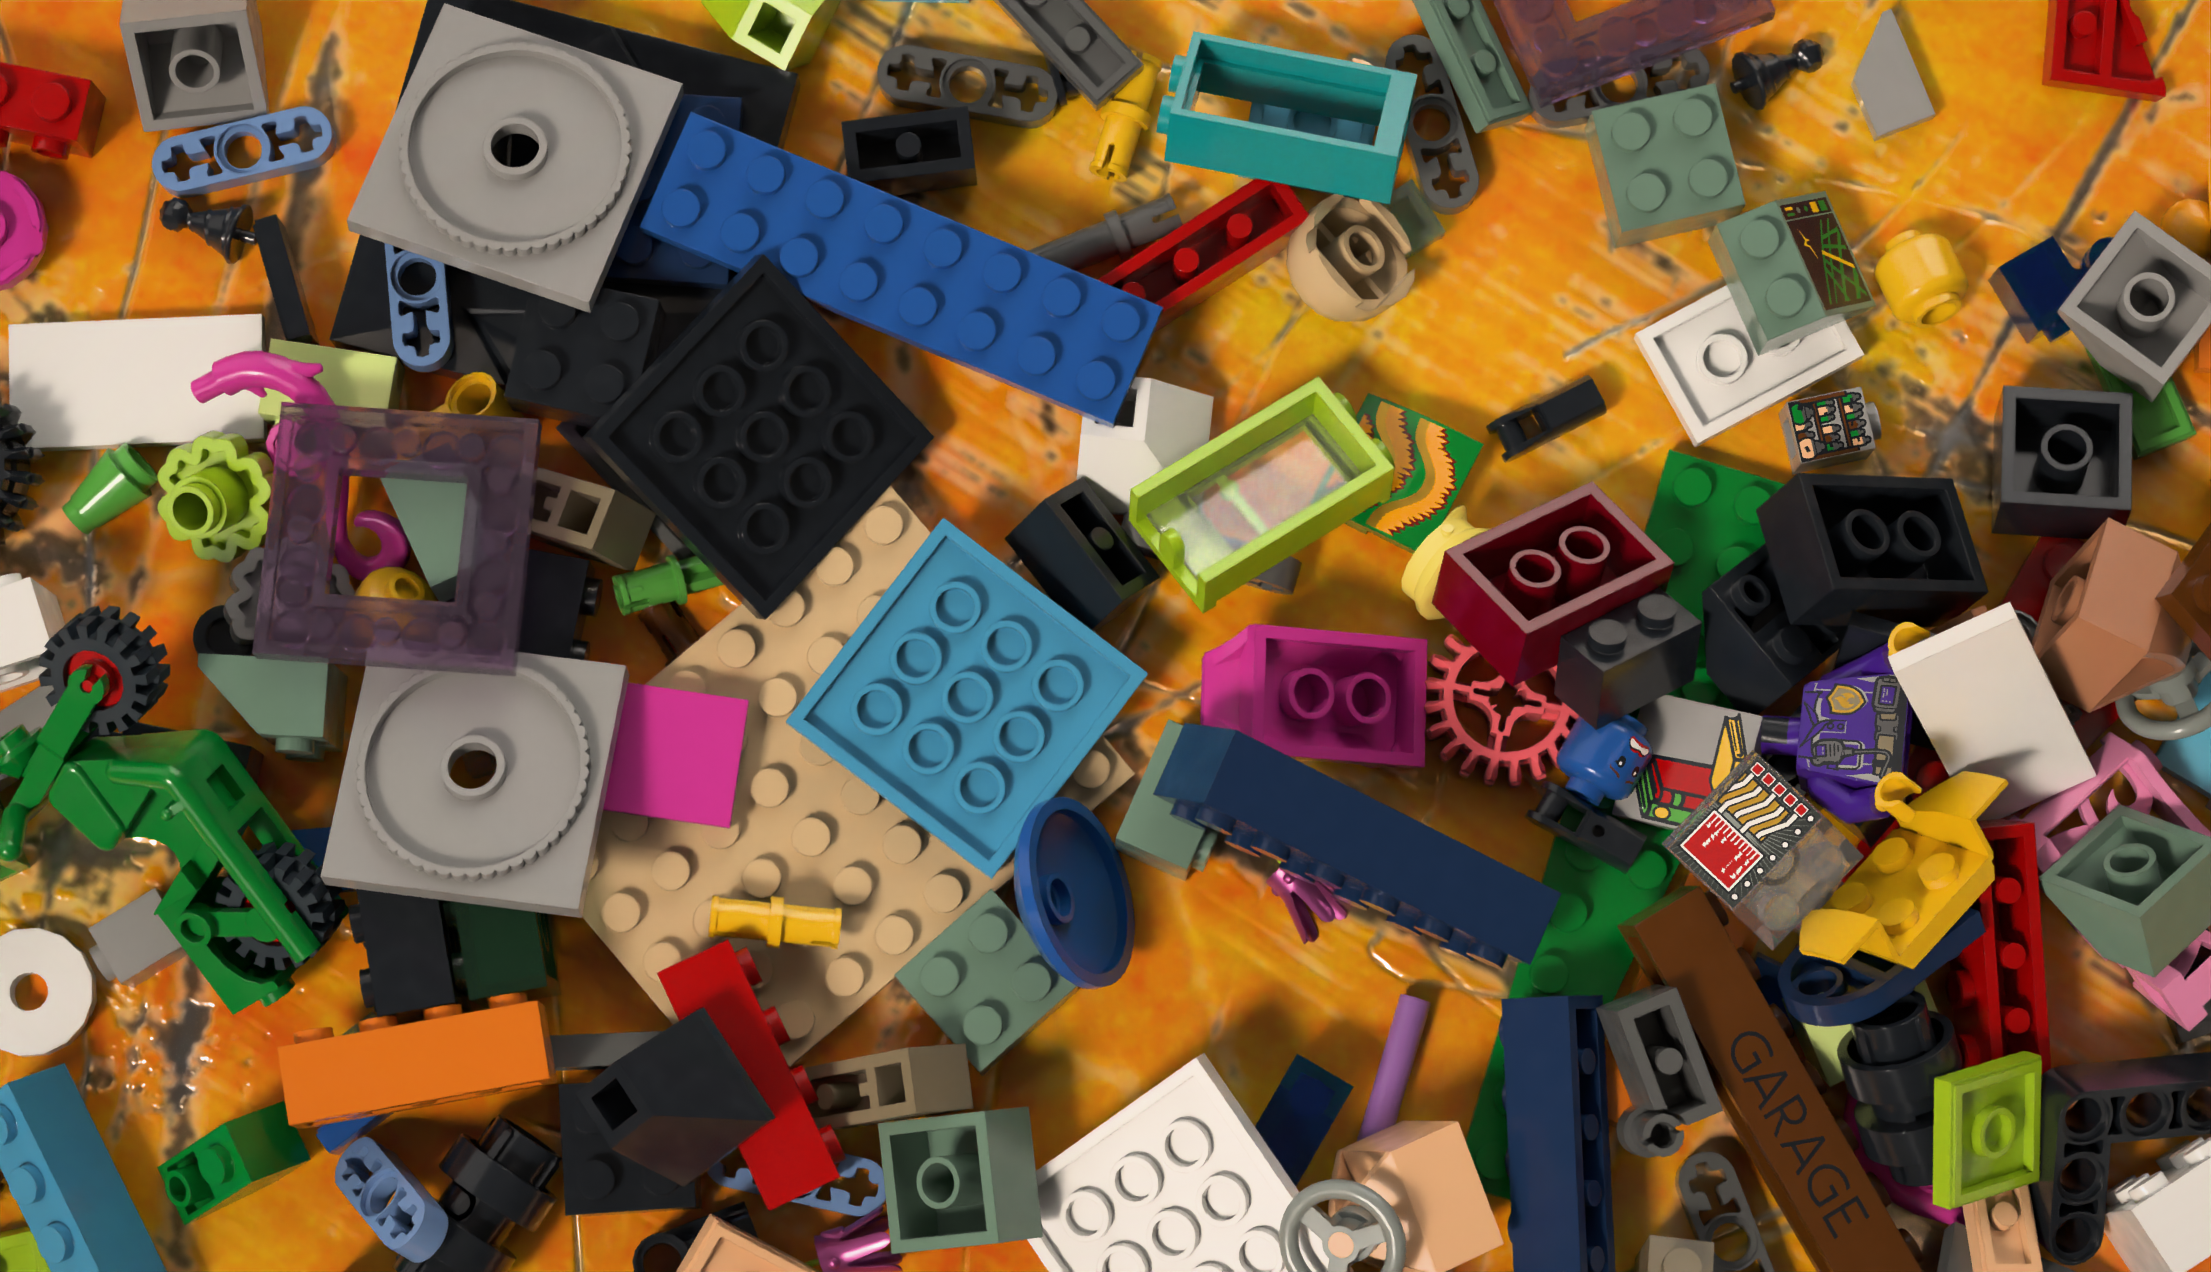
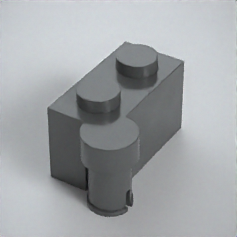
M1653 984L1596 1008L1632 1106L1627 1108L1618 1119L1616 1128L1618 1140L1622 1147L1631 1154L1647 1158L1671 1156L1680 1149L1684 1140V1131L1676 1130V1126L1681 1124L1690 1125L1723 1111L1677 987Z

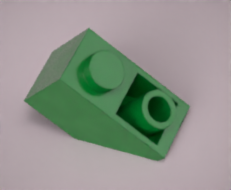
M282 1101L223 1123L157 1168L165 1183L168 1198L176 1206L183 1224L187 1225L278 1181L311 1160L297 1128L289 1126L286 1104Z

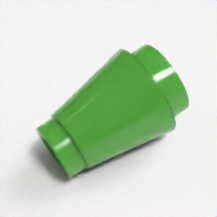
M123 443L115 451L108 448L70 497V500L62 506V509L69 520L80 531L89 535L94 529L101 527L152 495L150 488L158 482L157 474L146 459L129 444Z

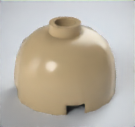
M1333 194L1307 212L1309 216L1291 234L1287 246L1286 260L1291 283L1303 302L1317 314L1333 321L1356 322L1375 317L1406 297L1414 282L1415 268L1407 273V262L1405 259V254L1412 250L1409 238L1396 217L1379 202L1364 199L1357 201L1350 197H1344V195Z

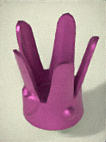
M1280 869L1266 880V883L1271 887L1272 893L1275 896H1280L1284 901L1303 944H1306L1308 941L1314 942L1318 934L1304 902L1324 922H1331L1334 918L1342 920L1348 915L1344 906L1332 895L1331 892L1334 891V887L1317 880L1314 884L1295 878Z
M882 1205L847 1227L839 1226L814 1236L818 1259L805 1263L812 1267L821 1265L823 1272L902 1271V1267L897 1264L902 1262L903 1258L900 1253L892 1254L891 1251L873 1253L885 1248L890 1242V1236L884 1232L889 1228L888 1216L874 1219L883 1211Z

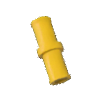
M1131 50L1138 58V51ZM1144 52L1141 60L1144 64V70L1102 107L1100 117L1105 122L1093 161L1089 165V171L1105 180H1109L1110 172L1115 173L1114 182H1126L1128 180L1129 168L1140 133L1148 131L1151 115L1147 110L1163 63L1158 58Z
M712 895L708 937L721 936L766 941V947L779 949L780 942L831 947V949L838 950L842 908L835 907V909L789 905L784 904V897L771 896L769 903L719 898V896Z

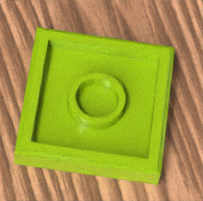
M2021 1051L1934 1078L1933 1205L1951 1210L2039 1181L2041 1055Z

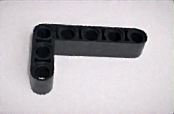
M2211 1052L2061 1065L2050 1068L2041 1075L2040 1179L2029 1184L2038 1242L2055 1260L2064 1265L2081 1264L2093 1257L2101 1246L2104 1235L2111 1143L2211 1134ZM2075 1101H2077V1102L2075 1103V1105H2074L2071 1109L2068 1110V1108L2071 1106V1104H2073Z

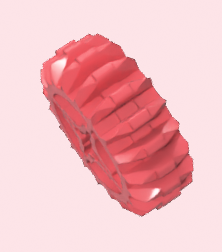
M1453 634L1447 636L1444 640V645L1454 659L1451 661L1442 655L1433 654L1428 661V665L1434 671L1441 674L1443 678L1427 677V680H1425L1426 693L1438 696V700L1427 701L1424 705L1426 717L1439 716L1441 720L1440 723L1432 725L1426 730L1425 736L1427 740L1436 741L1445 735L1448 736L1451 742L1442 749L1439 758L1442 762L1446 763L1458 751L1464 754L1467 758L1459 770V775L1463 778L1470 776L1476 763L1486 766L1482 777L1484 786L1492 787L1497 779L1498 769H1506L1509 787H1519L1522 779L1520 767L1523 766L1527 767L1530 776L1535 782L1542 781L1546 777V772L1541 758L1545 757L1553 766L1559 768L1556 757L1560 748L1557 743H1564L1571 730L1568 725L1574 724L1579 715L1557 696V702L1546 700L1545 695L1533 692L1523 681L1513 687L1510 685V688L1516 692L1513 699L1520 697L1524 707L1517 706L1512 709L1509 716L1504 720L1500 732L1498 727L1501 715L1494 711L1498 704L1491 706L1488 696H1497L1507 681L1500 674L1496 679L1489 682L1473 680L1469 684L1456 681L1461 670L1471 661L1482 655L1471 644L1466 646ZM1557 665L1544 671L1554 689ZM1453 701L1465 703V707L1479 711L1485 717L1487 722L1486 747L1472 739L1463 729L1456 716ZM1539 719L1554 722L1550 733L1539 743L1524 750L1505 752L1507 740L1514 724L1521 721L1538 722Z

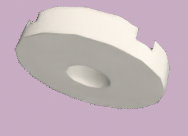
M41 928L15 929L0 936V1049L18 1056L30 1057L50 1055L72 1044L82 1033L81 1030L87 1024L89 1016H92L97 1002L96 976L86 954L66 937ZM38 974L45 980L48 986L46 1001L35 1010L25 1011L16 1002V986L25 976Z

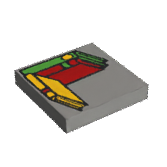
M1664 695L1641 707L1637 721L1648 729L1645 738L1652 747L1653 755L1632 794L1626 799L1615 800L1612 814L1619 818L1685 833L1758 757L1761 758L1763 716Z

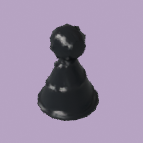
M1801 39L1794 44L1792 53L1788 55L1735 53L1732 59V71L1735 81L1730 83V88L1734 94L1740 92L1750 107L1755 110H1763L1769 99L1776 95L1777 90L1787 79L1791 78L1796 69L1807 73H1813L1820 69L1823 65L1824 52L1821 45L1817 42Z
M174 197L169 201H164L160 209L159 219L166 229L179 232L183 228L189 227L192 232H195L206 241L208 246L213 247L220 253L228 264H235L240 259L245 243L254 246L257 244L255 232L250 231L253 223V210L249 204H243L241 207L231 206L224 209H208L206 211L193 212L189 203Z

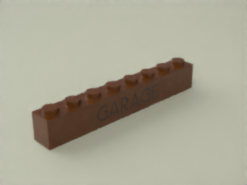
M1681 886L1617 925L1650 984L1677 987L1722 1109L1817 1272H1922L1918 1264L1924 1258L1918 1244L1906 1229H1897L1886 1209L1891 1205V1199L1887 1190L1874 1173H1865L1854 1154V1151L1859 1149V1144L1853 1131L1840 1116L1837 1115L1833 1118L1821 1095L1826 1093L1823 1079L1808 1060L1804 1059L1801 1061L1789 1041L1794 1036L1789 1020L1776 1004L1768 1005L1756 984L1762 979L1760 971L1753 958L1744 948H1735L1724 929V926L1729 924L1727 913L1717 897L1711 891L1703 892L1700 886Z

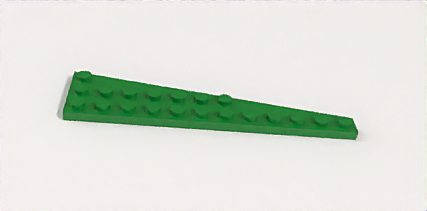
M1669 450L1666 455L1644 533L1674 562L1666 593L1702 622L1694 680L1666 695L1736 710L1707 675L1702 592L1765 544L1756 509L1785 484L1673 450ZM1640 708L1628 715L1637 720ZM1603 797L1599 806H1593L1647 835L1641 850L1626 874L1565 840L1554 836L1541 883L1560 892L1561 895L1531 965L1517 962L1507 999L1603 995V1005L1613 1001L1634 958L1617 925L1663 898L1681 861L1670 847L1684 833L1619 818L1612 814L1615 800ZM1567 805L1558 824L1575 832L1584 814ZM1498 1026L1465 1141L1485 1193L1510 1201V1180L1505 1169V1154L1508 1148L1507 1113L1502 1103V1089L1505 1083L1504 1047L1500 1041Z

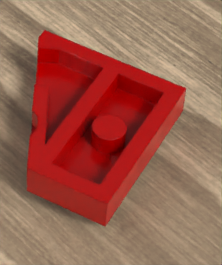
M2048 0L2042 85L2157 102L2166 97V85L2163 77L2155 78L2143 47L2148 38L2140 17L2131 9L2130 0Z

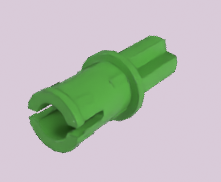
M673 554L666 556L664 563L638 571L613 575L612 577L615 598L624 616L672 601H677L679 605L686 604L688 594L724 585L697 556L678 561Z

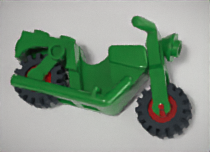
M109 605L102 613L99 606L88 608L83 614L81 612L52 636L44 646L47 650L40 655L38 666L47 668L39 675L41 687L53 685L54 690L45 698L51 707L57 704L43 729L40 726L28 732L25 726L20 724L0 738V773L18 779L24 778L2 814L0 824V859L4 862H13L21 856L28 822L49 802L101 850H113L125 838L137 837L156 840L167 845L175 853L181 870L153 914L159 915L233 1015L258 1000L264 1007L269 1006L295 986L296 983L291 978L292 974L300 966L304 965L310 957L313 958L339 928L343 918L349 913L345 900H342L338 895L343 889L342 887L324 884L320 877L323 864L318 868L313 861L316 853L307 848L304 849L238 758L217 733L208 729H192L129 736L93 737L89 740L97 727H99V735H110L117 728L119 732L129 729L144 716L165 693L168 684L163 681L170 676V664L159 663L168 653L164 643L154 647L151 645L150 640L157 634L151 625L142 632L135 627L141 618L140 616L129 612L120 620V607ZM248 826L263 845L259 851L256 848L251 851L242 839V835Z

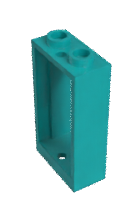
M1193 31L1187 55L1175 54L1168 92L1175 93V97L1164 95L1160 106L1156 132L1167 135L1164 161L1390 204L1410 122L1417 74ZM1203 92L1379 127L1375 144L1372 146L1196 112L1195 108L1199 93Z

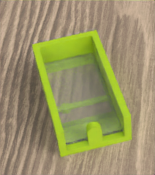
M1318 376L1131 488L1129 522L1200 611L1205 613L1215 607L1216 602L1222 597L1376 503L1381 502L1383 504L1390 500L1395 464L1391 453L1384 443L1377 438L1370 439L1359 426L1356 414L1349 401L1339 392L1333 394Z

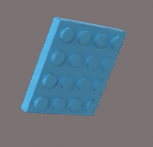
M942 518L786 720V724L992 880L1015 850L1020 830L1030 811L1037 804L1053 799L1147 677L1148 673L945 518Z

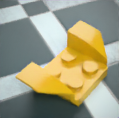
M1962 771L1910 802L1908 806L1915 810L1914 819L1909 823L1897 820L1901 828L1891 831L1875 847L1868 858L1834 892L1821 909L1804 912L1799 939L1800 952L1803 955L1814 956L1844 965L1859 950L1914 969L1995 880L1994 865L1992 863L1994 859L1993 851L1976 819L2009 784L2007 779L1983 773Z

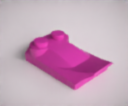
M1262 624L1248 625L1231 640L1205 652L1202 658L1200 723L1205 726L1238 730L1297 760L1357 764L1372 769L1380 767L1407 769L1425 767L1426 710L1424 705L1426 704L1427 639Z

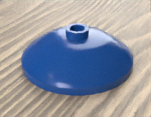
M1057 797L1037 804L1028 814L1020 830L1015 848L1014 892L1020 918L1042 957L1063 978L1084 989L1093 990L1112 985L1122 977L1129 965L1135 936L1133 901L1123 863L1102 823L1082 803L1068 797Z

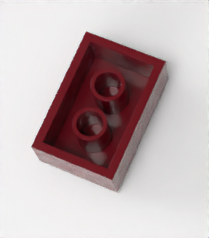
M1591 481L1445 550L1432 604L1513 687L1558 664L1560 638L1562 635L1658 587L1666 592L1674 562Z

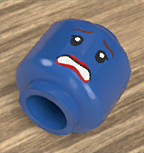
M1627 714L1595 730L1578 716L1556 757L1557 765L1569 777L1565 788L1582 800L1596 806L1600 805L1603 797L1612 800L1628 798L1635 789L1653 755L1652 747L1645 738L1648 732L1647 727Z

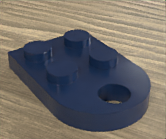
M1969 907L1914 969L1859 950L1843 965L1830 960L1803 955L1798 946L1781 965L1778 974L1779 988L1790 1014L1803 1023L1823 1027L1856 1023L1882 1012L1900 998L1910 994L1919 983L1945 963L1958 957L1963 949L1982 936L1986 930L1980 912Z

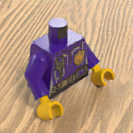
M1903 622L1893 629L1888 643L1823 675L1819 681H1811L1805 684L1803 688L1801 717L1763 716L1761 753L1766 755L1797 756L1796 771L1800 789L1809 793L1810 798L1845 823L1852 824L1888 818L1890 815L1900 822L1909 823L1915 817V810L1905 803L1906 796L1913 793L1920 794L1922 791L1920 786L1908 778L1913 707L1893 672L1888 656L1915 645L1922 639L1929 638L1931 632L1914 623Z

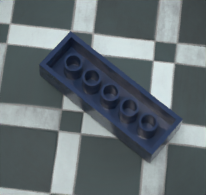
M1184 723L1153 795L1173 804L1170 815L1177 820L1201 830H1206L1208 826L1216 831L1227 834L1224 842L1256 857H1261V854L1279 860L1281 861L1279 865L1281 871L1311 884H1314L1317 880L1334 887L1335 889L1332 894L1334 897L1363 910H1368L1369 907L1386 913L1388 916L1385 921L1392 926L1421 937L1422 933L1441 940L1438 946L1441 950L1469 962H1474L1477 959L1500 969L1503 968L1506 960L1531 965L1561 895L1560 892L1238 730Z

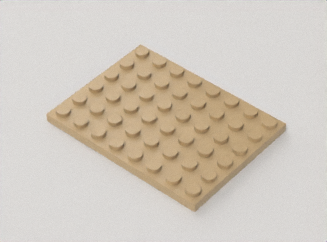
M891 485L766 620L757 619L741 604L645 684L749 700L731 828L727 829L603 811L582 915L584 920L673 1025L679 1022V1019L657 973L727 939L731 942L735 952L747 946L763 980L762 983L752 987L762 1010L775 1006L791 1041L780 1046L789 1067L895 979L894 974L990 889L996 893L1014 878L1015 850L993 879H989L786 724V720L931 534ZM1102 735L1054 798L1068 797L1074 799L1092 812L1135 775V772ZM712 895L719 896V898L769 903L771 896L784 897V904L830 909H835V907L842 908L838 950L831 949V947L780 942L778 949L766 947V941L721 936L708 937Z

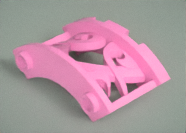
M2111 732L2100 740L2103 746L2089 758L2097 775L2096 777L2044 799L2022 820L2016 816L2009 819L2035 822L2038 878L2100 822L2090 804L2089 797L2118 770L2127 778L2135 792V802L2126 807L2148 815L2152 808L2162 820L2211 837V832L2194 816L2158 772L2163 766L2158 757L2141 741L2135 740L2132 744H2129ZM2114 789L2110 791L2106 801L2107 815L2120 804L2115 798ZM2078 808L2083 826L2066 830L2051 838L2046 837ZM2067 920V922L2080 934V936L2098 953V951L2077 930V928L2069 920ZM2207 930L2200 934L2155 978L2126 967L2135 980L2133 987L2189 1032L2208 1015L2203 1005L2211 999V956L2184 979L2198 954L2200 946L2211 949V932Z

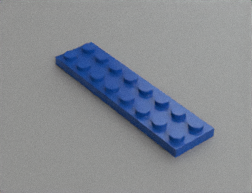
M693 112L689 114L640 225V230L644 234L738 273L755 255L764 254L808 302L1110 428H1113L1163 313V307Z

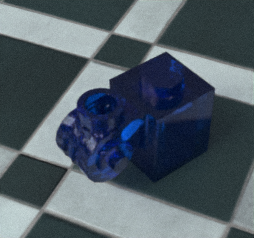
M2052 236L1998 267L1988 279L2027 344L2043 335L2046 336L2049 343H2053L2072 332L2057 311L2113 237H2105L2096 241L2083 255L2080 261V269H2076L2071 266Z

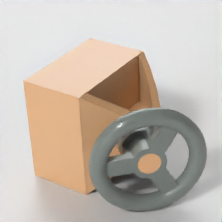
M1401 1121L1337 1150L1331 1179L1311 1184L1300 1191L1288 1204L1279 1228L1280 1253L1288 1272H1312L1300 1251L1299 1229L1301 1222L1322 1240L1323 1251L1329 1258L1327 1272H1350V1267L1358 1261L1380 1269V1272H1446L1504 1244L1458 1121ZM1329 1200V1216L1317 1206L1318 1203Z

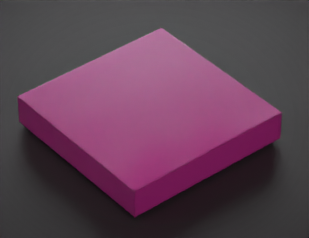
M628 682L603 811L730 829L749 700Z

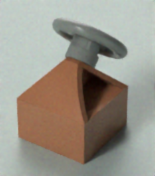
M2108 517L2050 581L2031 643L2041 664H2043L2042 666L2058 698L2089 713L2115 701L2117 713L2125 726L2137 735L2153 740L2169 741L2183 739L2211 727V702L2199 711L2194 701V697L2198 692V683L2211 671V661L2155 599L2181 564L2178 551ZM2162 699L2166 705L2175 706L2180 719L2174 721L2149 719L2137 710L2134 700Z

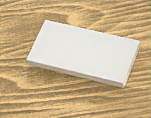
M262 314L8 324L9 404L16 406L22 412L18 424L31 425L36 431V434L27 443L26 447L40 449L41 452L117 449L123 443H127L133 448L181 446L185 443H193L197 437L214 430L224 434H240L246 440V443H261L267 440V422L258 414L260 403L258 395L247 390H242L232 396L223 393L203 404L194 397L191 391V382L212 371V364L215 361L243 351H266L265 317Z
M2011 602L1998 606L1888 656L1895 676L1950 778L1962 771L2007 779L2009 783L2007 787L1976 819L1977 821L2001 819L2097 776Z

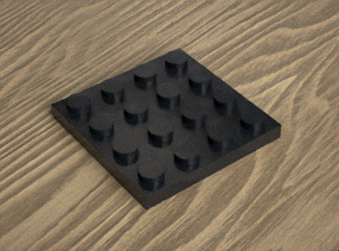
M764 254L755 255L582 438L757 619L766 620L928 445L934 436Z

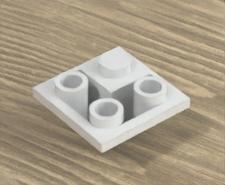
M1135 377L1113 428L1084 416L1082 417L1077 480L1083 477L1111 514L1124 515L1125 512H1129L1131 488L1209 442L1214 397L1152 378ZM1204 492L1192 499L1201 513Z

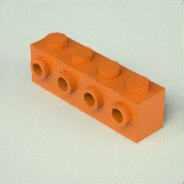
M518 992L488 998L489 1009L464 1014L462 1004L428 1008L423 1010L424 1021L403 1025L398 1024L397 1016H382L359 1021L358 1033L334 1037L332 1027L296 1032L293 1034L295 1044L277 1047L288 1124L297 1129H306L556 1084L558 1082L546 1008L537 1000L528 1002L526 992Z

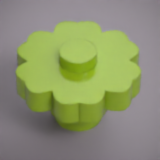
M214 430L197 437L193 443H185L169 452L166 464L160 468L157 475L161 487L168 494L161 498L157 508L162 519L167 522L168 532L173 539L178 541L191 539L192 548L198 558L204 560L215 559L226 563L242 556L246 550L250 551L255 547H261L271 540L274 529L282 521L281 510L272 499L279 495L283 485L278 474L273 471L272 461L267 454L262 452L249 454L248 445L242 435L237 433L224 434Z

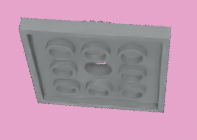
M444 3L347 218L349 231L591 313L683 98V83ZM511 134L527 135L539 144L536 157L530 163L521 167L502 165L494 158L492 149L501 138Z
M373 634L320 876L324 884L582 918L629 680V672L626 665ZM481 750L494 755L497 762L496 771L492 779L485 785L468 789L457 785L451 779V769L455 761L463 754Z

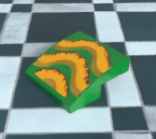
M1368 393L1356 415L1357 423L1370 439L1377 438L1382 441L1392 455L1395 470L1390 500L1383 504L1381 502L1376 503L1344 524L1364 534H1367L1369 531L1414 554L1426 537L1445 520L1484 444L1422 414ZM1331 465L1310 505L1346 484Z

